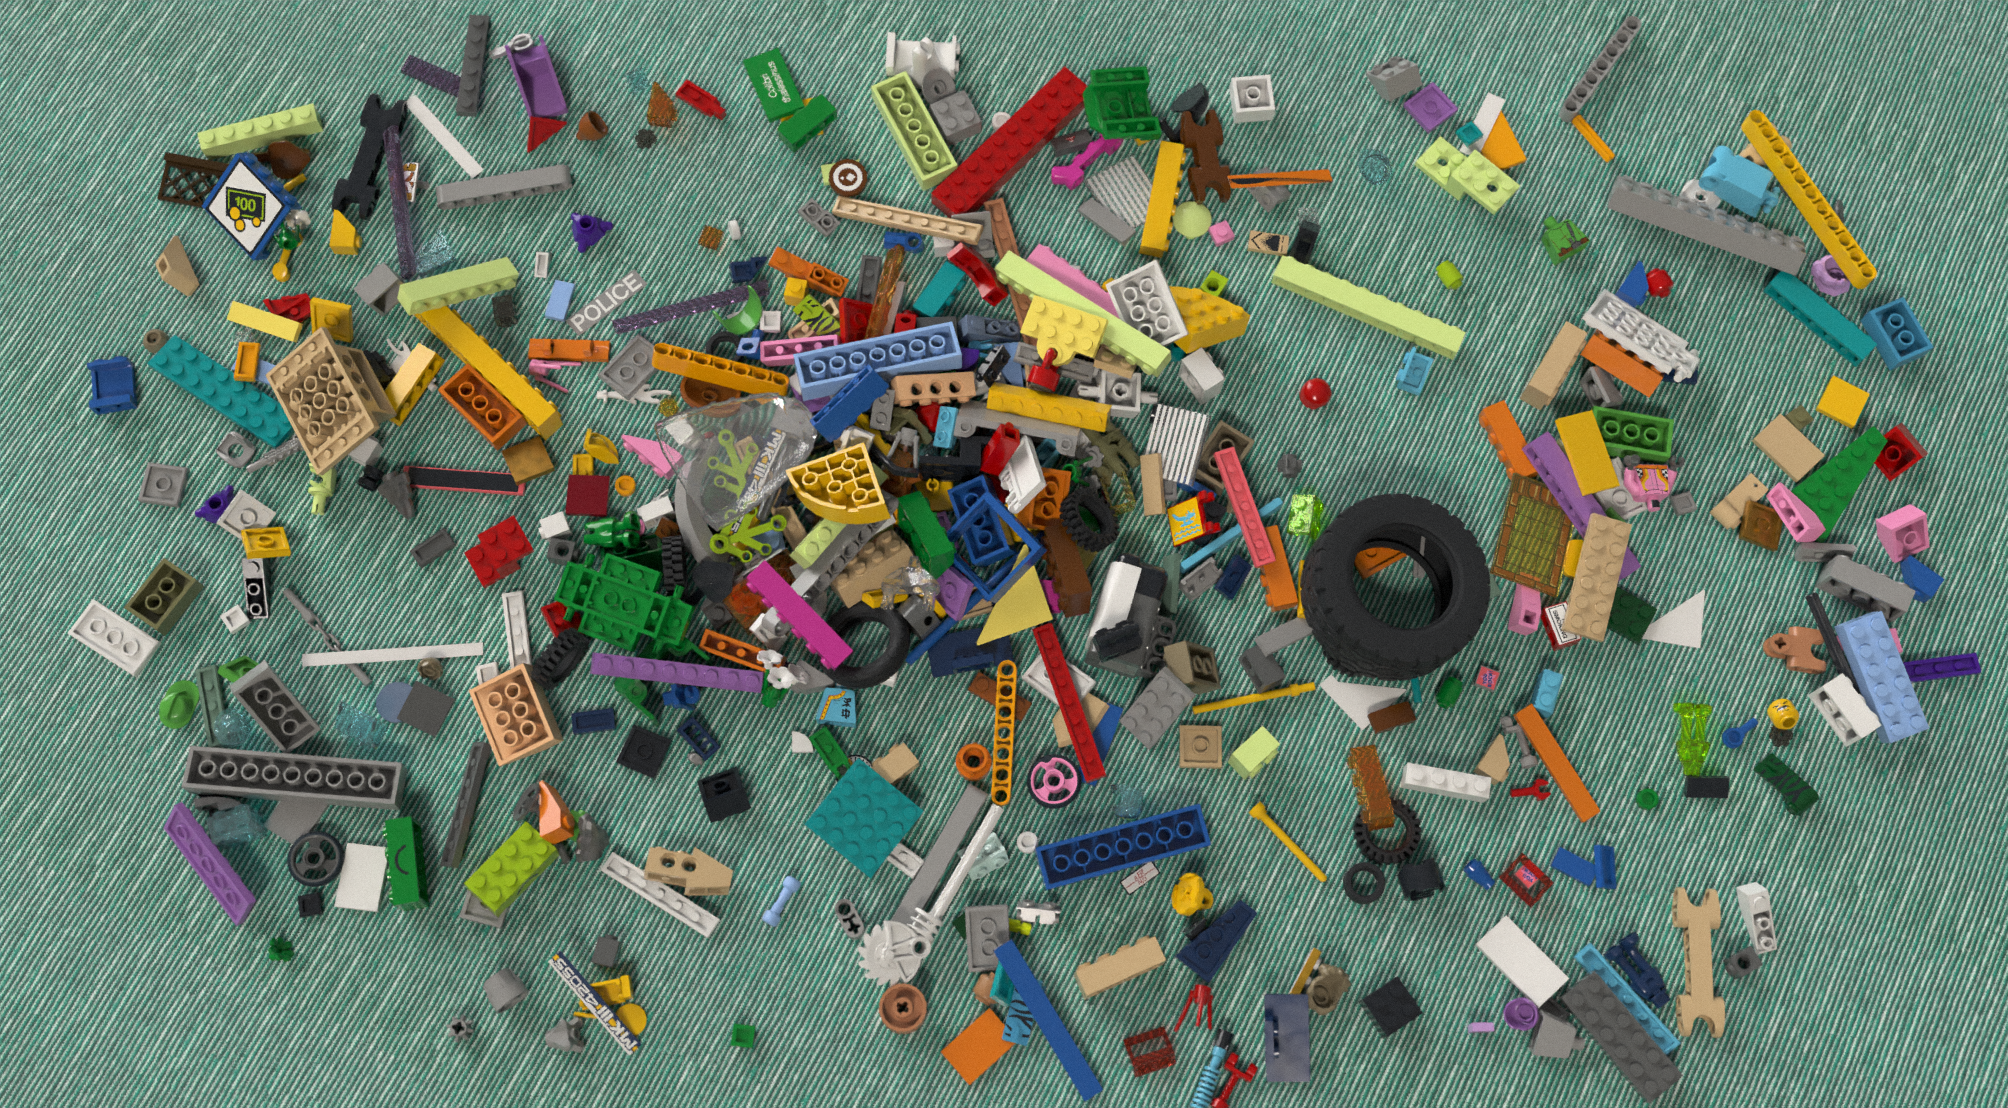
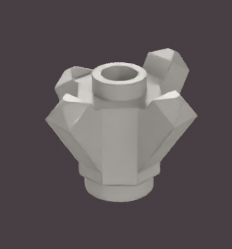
M575 1017L569 1022L561 1019L554 1028L546 1032L545 1040L549 1048H558L565 1052L571 1050L580 1053L584 1050V1043L579 1040V1028L582 1027V1019Z

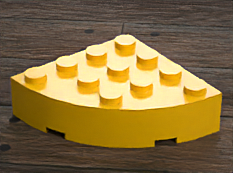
M1169 286L1189 333L1174 343L1187 354L1201 347L1206 348L1244 335L1251 315L1246 313L1242 307L1234 305L1223 298L1203 292L1199 288L1190 289Z
M864 442L785 470L799 500L805 507L820 517L843 524H867L891 518Z

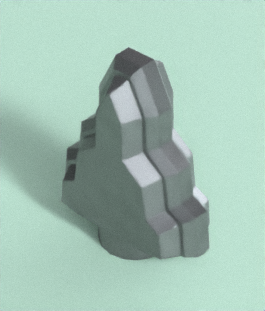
M393 471L382 477L384 483L377 488L381 496L386 498L390 505L396 506L398 512L405 519L409 520L415 517L414 504L410 498L412 490L409 474L403 472L399 475L397 471Z
M585 813L578 820L579 834L576 838L575 856L576 861L579 863L598 860L603 855L602 850L610 843L607 831L596 824L592 816Z

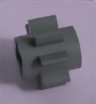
M1294 454L1283 455L1282 460H1278L1277 470L1282 472L1285 478L1297 477L1298 472L1302 470V460H1297V455Z

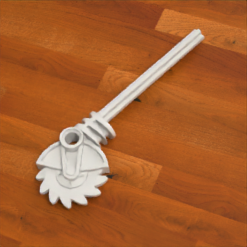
M995 804L991 806L931 912L927 913L916 907L914 911L918 916L917 918L910 917L914 921L912 925L885 920L883 921L884 927L882 930L876 924L873 928L872 936L867 933L864 934L865 948L858 947V952L864 960L859 961L858 965L869 970L865 974L866 978L878 977L877 985H883L890 979L891 986L896 985L899 978L902 983H907L913 978L920 966L921 958L927 957L931 951V945L934 941L932 934L937 935L936 927L943 926L942 917L1003 813L1004 810L1000 806ZM920 941L922 946L921 950L919 952H915L914 945L916 944V942Z

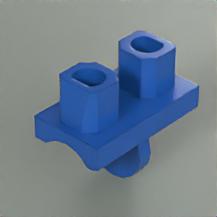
M679 684L671 685V691L663 693L664 705H672L675 709L683 708L689 711L695 710L694 704L701 697L700 690L697 687H684Z

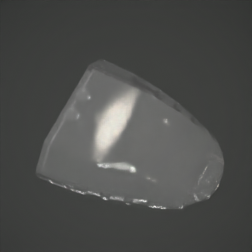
M773 392L750 394L747 397L736 399L732 397L729 400L717 403L714 401L703 407H693L656 422L654 425L662 453L703 520L716 531L737 521L776 492L789 479L785 470L802 465L809 457L817 436V429L810 422L813 416L808 408L794 397L788 398Z

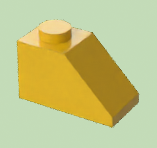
M334 210L330 248L334 254L358 255L359 248L362 247V237L339 210Z

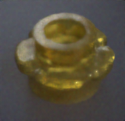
M665 398L660 402L658 410L665 417H672L678 411L677 402L672 398Z

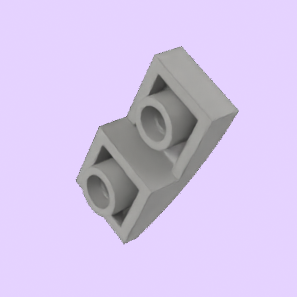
M812 198L797 212L825 237L840 225V222L827 209L824 210Z

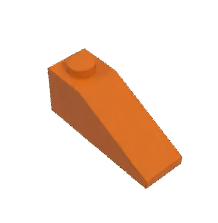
M543 780L539 781L540 837L554 845L574 836V817L556 788Z

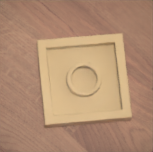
M1180 725L1179 768L1221 769L1222 726Z

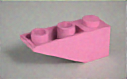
M624 434L621 436L624 448L630 453L634 451L639 455L638 459L644 465L650 464L654 468V473L660 478L664 476L669 480L685 463L683 456L666 443Z
M1522 572L1519 573V575L1523 577L1532 579V576ZM1533 577L1535 582H1539V578ZM1517 583L1507 629L1526 636L1538 629L1541 614L1540 591Z

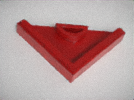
M530 116L526 153L533 151L567 125V122Z

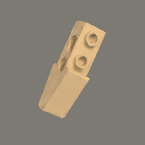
M650 847L644 879L685 887L684 895L688 896L728 895L733 870L695 847L692 855L684 851L673 852L663 847ZM671 863L673 864V867L668 868L665 867L663 864ZM686 867H692V868H694L695 870L689 872V871H686L684 868H686Z

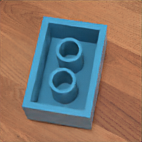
M1904 297L1869 311L1860 320L1868 335L1877 343L1875 347L1890 371L1925 356L1934 348Z

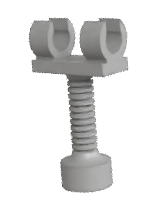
M1509 715L1502 717L1500 723L1504 730V735L1516 733L1523 758L1520 760L1522 769L1537 766V758L1530 754L1526 736L1520 725L1513 726Z

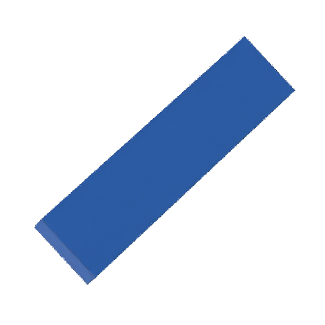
M1109 703L1107 704L1110 707L1092 733L1102 764H1104L1123 708ZM1080 766L1079 771L1082 782L1095 787L1098 780L1086 783Z

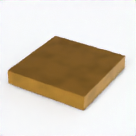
M540 436L501 451L517 486L555 471Z
M1748 500L1745 503L1739 539L1772 552L1777 551L1783 521L1775 509Z

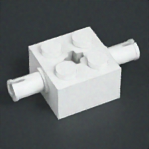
M1101 370L1096 376V386L1079 384L1077 388L1079 392L1077 397L1094 398L1095 402L1112 405L1110 416L1135 418L1140 412V403L1154 405L1157 404L1158 400L1157 397L1155 398V396H1158L1157 392L1141 391V373H1133L1132 378L1129 379Z

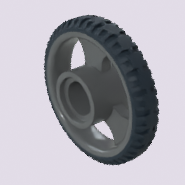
M313 831L302 835L294 842L288 852L287 864L290 874L296 881L305 886L320 887L332 882L342 870L345 855L342 845L334 836L326 832ZM324 840L328 841L335 849V860H329L328 854L321 850V844ZM308 842L311 848L304 852L303 862L296 863L299 849ZM320 854V861L317 864H312V857ZM309 869L314 871L326 869L328 875L320 879H308L305 877Z

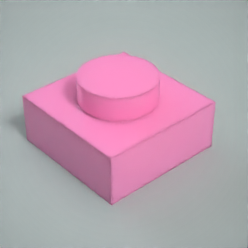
M1226 220L1209 227L1208 232L1216 247L1235 238Z

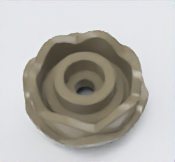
M152 329L144 335L143 345L149 352L156 353L168 342L169 337L163 330Z
M427 657L418 663L417 671L423 678L436 680L442 676L443 666L436 658Z

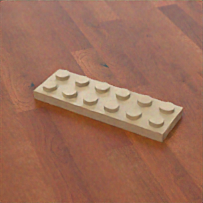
M1596 513L1590 514L1562 631L1597 642L1604 641L1632 524Z

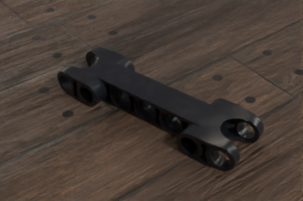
M372 93L367 99L360 117V125L365 127L366 130L349 178H339L335 186L332 198L333 213L334 210H339L342 213L349 204L358 203L360 219L369 220L380 196V188L375 186L374 183L391 134L400 135L403 131L408 111L406 100L399 99L391 109L382 110L381 96L379 94Z

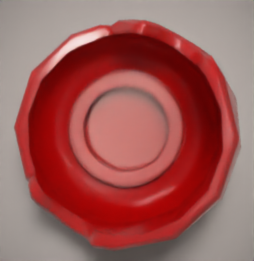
M1313 378L1301 387L1299 396L1300 401L1305 407L1316 410L1319 407L1325 406L1330 401L1332 392L1331 387L1325 380Z

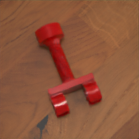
M1232 1052L1223 1066L1224 1069L1232 1073V1076L1225 1089H1223L1221 1097H1214L1210 1106L1212 1108H1229L1227 1100L1239 1081L1238 1079L1241 1078L1250 1083L1258 1067L1251 1063L1244 1074L1234 1068L1239 1055Z

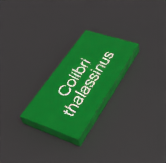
M779 48L742 60L769 123L793 115L798 109L805 107Z

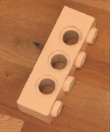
M973 372L896 376L890 380L891 390H896L894 404H900L901 407L911 406L912 403H919L921 406L930 405L936 401L939 404H948L952 400H957L958 403L970 402L969 399L976 396ZM950 384L955 387V393L950 390ZM930 386L936 388V394L932 393ZM911 387L916 388L918 392L917 395H914L912 393Z

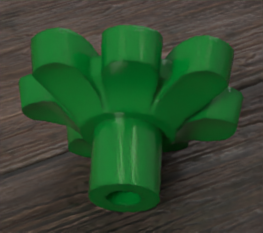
M277 937V939L272 938L269 942L271 945L268 949L270 960L289 962L294 956V952L289 950L292 947L290 941L284 943L283 938Z

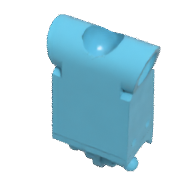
M1721 145L1715 148L1708 167L1704 170L1698 182L1701 189L1710 192L1714 191L1716 196L1754 218L1761 206H1765L1763 208L1764 213H1770L1771 208L1779 202V187H1774L1772 192L1766 190L1773 172L1740 155H1734L1733 151L1726 146Z

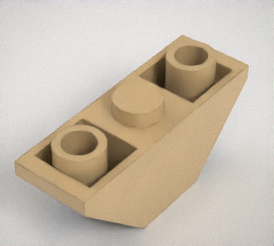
M174 236L155 265L163 281L186 296H191L199 286L198 278L195 276L191 262L188 260L179 237Z

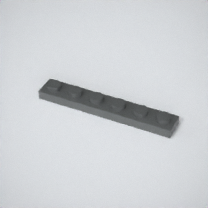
M470 15L456 106L457 116L477 117L490 25L489 16Z
M473 742L440 866L459 868V864L462 861V852L468 839L470 822L474 817V807L479 798V788L485 775L486 762L490 757L491 745L488 743Z

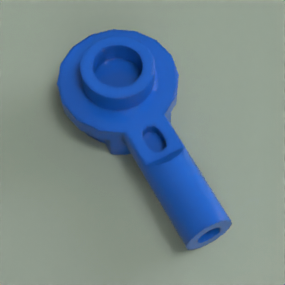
M1752 718L1740 728L1726 729L1722 733V742L1731 749L1739 747L1743 742L1745 734L1757 726L1758 721Z

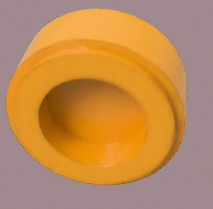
M623 475L616 480L615 489L619 495L627 497L635 492L636 483L632 477Z

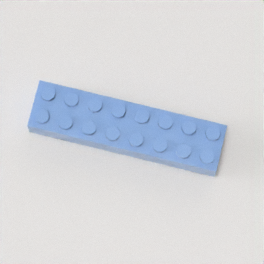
M952 322L793 354L803 401L838 394L868 364L887 383H890V380L896 376L935 374L962 368V353Z

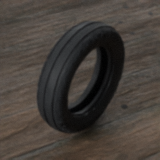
M861 600L850 608L842 607L827 620L826 623L841 639L850 629L865 622L881 623L888 627L890 632V640L885 652L877 660L865 666L851 667L842 663L835 671L832 668L828 670L820 662L822 658L818 655L821 668L831 680L844 687L865 689L885 682L901 668L910 648V631L904 617L891 605L872 608Z

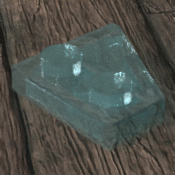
M441 229L437 230V236L431 242L427 241L421 251L411 258L420 277L457 261Z

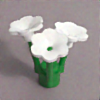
M291 210L285 218L288 221V226L295 228V233L290 229H286L284 222H282L280 225L282 231L279 237L276 233L273 235L280 249L292 250L301 242L299 236L300 229L305 228V225L311 223L308 212L305 210Z
M761 650L757 655V660L763 662L766 669L764 684L761 693H763L761 702L768 708H774L779 700H783L784 695L792 685H795L797 682L807 684L810 676L799 665L789 664L788 669L783 666L780 668L773 667V664L781 663L783 655L774 650ZM768 682L773 683V686L768 687Z

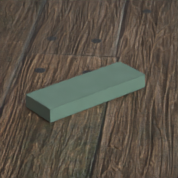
M1173 553L1163 558V568L1168 573V582L1160 606L1159 616L1168 617L1177 613L1181 554Z

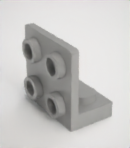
M989 211L951 215V219L983 225L984 229L977 245L962 243L968 248L972 246L984 258L995 257L992 241L991 214ZM954 241V247H956L960 242Z

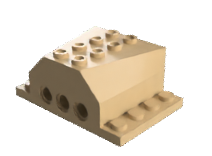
M320 327L265 375L317 475H324L380 428L378 424L397 416L363 351L336 345L325 327Z

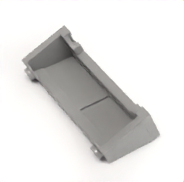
M972 400L963 403L957 414L953 436L959 440L960 437H970L973 433H980L981 427L997 430L1000 424L1005 425L1007 422H1010L1014 428L1019 429V434L1056 440V449L1059 453L1066 455L1067 459L1077 460L1082 432L1081 427L986 408L987 403Z

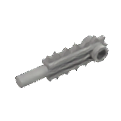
M295 434L293 439L263 454V458L246 466V469L251 474L266 465L270 467L300 450H305Z

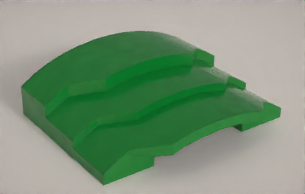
M1147 67L1091 70V83L1083 92L1084 107L1089 127L1101 133L1105 140H1159L1162 134L1158 117H1152L1147 89L1150 84Z

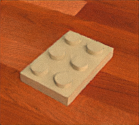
M1102 344L1094 360L1093 367L1131 379L1137 365L1130 364L1124 356L1114 354L1109 350L1108 346Z

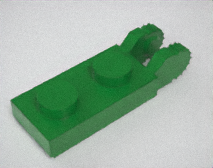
M825 726L810 736L809 740L830 771L840 780L843 775L837 769L845 765L848 770L851 765Z

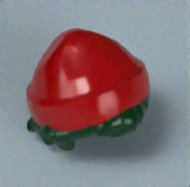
M936 401L930 405H918L913 411L918 415V420L921 424L928 428V433H935L940 406L948 407L947 404H939Z

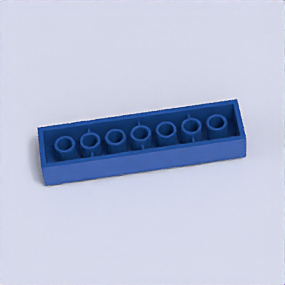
M1200 804L1040 846L1035 848L1034 852L1045 891L1206 848L1211 845Z

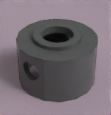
M914 593L896 609L904 617L909 630L922 641L941 624L932 608Z

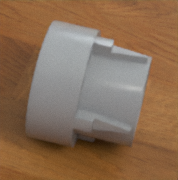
M508 968L495 973L482 986L487 993L486 997L497 1014L512 1008L529 994L528 989L519 976L516 977L514 972Z

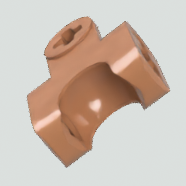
M1798 626L1789 627L1788 634H1774L1763 643L1764 653L1772 658L1785 659L1786 669L1816 675L1826 672V662L1816 659L1811 653V646L1813 644L1821 645L1824 643L1823 637L1817 629Z

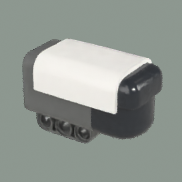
M1121 553L1117 556L1115 562L1110 564L1086 640L1085 648L1087 653L1084 662L1090 666L1125 677L1135 678L1140 676L1153 680L1159 672L1151 671L1149 666L1152 664L1156 665L1159 671L1166 666L1163 658L1164 653L1157 652L1155 646L1160 645L1164 648L1165 646L1172 645L1176 632V624L1173 620L1158 615L1168 582V573L1162 567L1140 561V556L1131 553ZM1123 620L1127 622L1133 620L1134 623H1138L1140 627L1138 633L1143 642L1141 649L1102 663L1092 641L1096 634L1095 632L1106 627L1107 629L1114 628L1116 623ZM1161 627H1168L1170 629V633H1163L1161 631Z

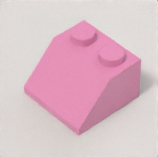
M1909 504L1876 520L1877 536L1892 562H1899L1909 555L1912 556L1930 547L1927 515L1915 506Z

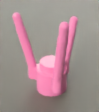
M532 359L529 365V374L534 375L537 381H542L564 393H568L567 389L543 376L548 375L549 369L560 370L561 366H581V362Z

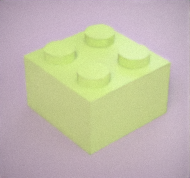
M1262 726L1232 753L1228 763L1244 780L1249 776L1254 778L1261 771L1262 764L1265 762L1268 765L1279 753L1277 749L1280 743Z

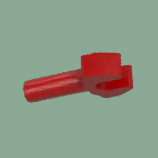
M1536 779L1532 787L1510 789V796L1512 798L1533 795L1537 801H1543L1551 793H1541L1539 787L1547 786L1549 782L1543 779Z

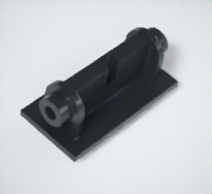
M1004 345L992 348L985 359L989 364L983 363L975 373V379L979 382L984 380L988 388L997 379L1011 357Z

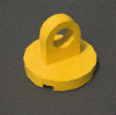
M1194 873L1182 875L1179 878L1181 880L1179 884H1176L1173 888L1171 897L1173 909H1176L1180 915L1190 916L1197 910L1203 911L1211 908L1213 896L1208 889L1204 888L1202 878Z

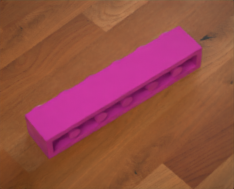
M765 560L746 577L748 582L746 586L754 594L758 592L763 597L761 599L763 604L769 609L772 607L777 612L776 617L783 624L787 622L792 627L790 631L798 639L802 637L807 642L806 648L812 654L817 653L822 658L820 662L828 670L832 668L835 671L853 653V650Z

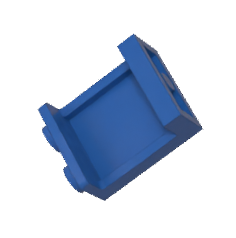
M116 356L114 359H97L87 363V368L91 371L93 400H89V408L96 415L137 409L134 364L128 357Z

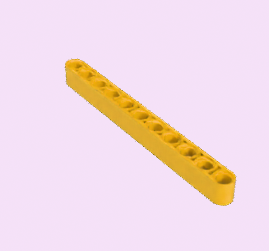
M1752 110L1741 125L1742 131L1851 284L1857 289L1866 288L1877 275L1875 267L1765 114L1759 110Z

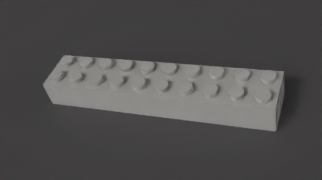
M1617 175L1608 196L1607 208L1795 276L1806 256L1805 244L1800 237L1794 235L1789 237L1778 229L1770 230L1761 223H1750L1742 216H1731L1722 209L1717 208L1714 210L1708 208L1709 206L1703 202L1694 203L1686 196H1675L1666 189H1655L1647 182L1639 183L1630 176Z
M190 746L181 787L190 794L400 810L408 769L399 762Z

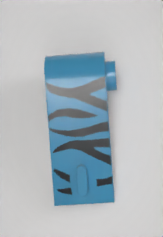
M1037 980L1045 993L1046 986H1042L1043 981ZM1014 988L1002 1040L1027 1046L1034 1018L1018 991Z

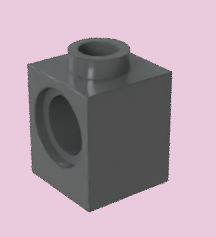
M551 538L546 557L550 563L566 566L568 561L575 563V561L579 560L580 549H578L577 544L573 541ZM562 550H569L566 556H560Z
M1752 946L1743 948L1723 960L1727 973L1734 977L1735 980L1744 977L1763 965ZM1739 958L1745 963L1744 969L1738 965Z

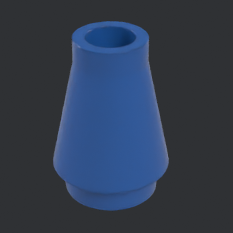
M1475 858L1463 869L1466 873L1465 876L1486 890L1495 883V880L1490 876L1482 862L1477 861Z

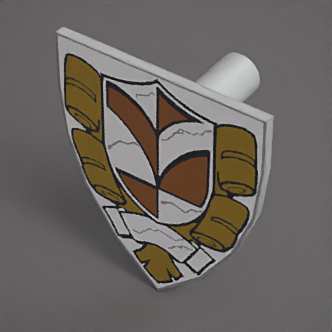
M405 163L397 168L388 179L392 190L400 199L415 202L416 189L427 190L429 188L428 182L418 180L420 163Z

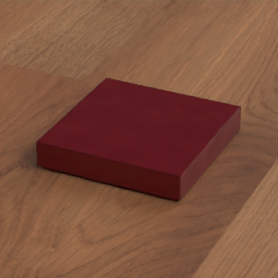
M569 474L565 514L571 516L607 517L610 476Z

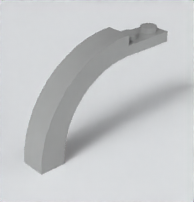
M718 436L702 442L700 452L690 462L682 466L675 487L674 502L677 523L689 551L699 564L706 560L727 562L730 556L728 552L716 554L710 549L709 541L713 535L704 519L700 501L701 482L708 467L707 461L715 455L720 446ZM716 541V546L721 548L722 546Z

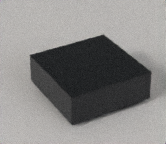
M321 893L298 896L300 918L323 915Z

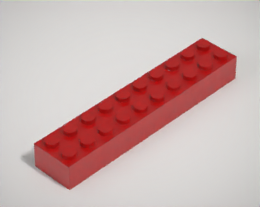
M1064 66L931 192V203L950 219L951 215L975 213L984 205V202H987L1085 108L1083 92L1088 86Z

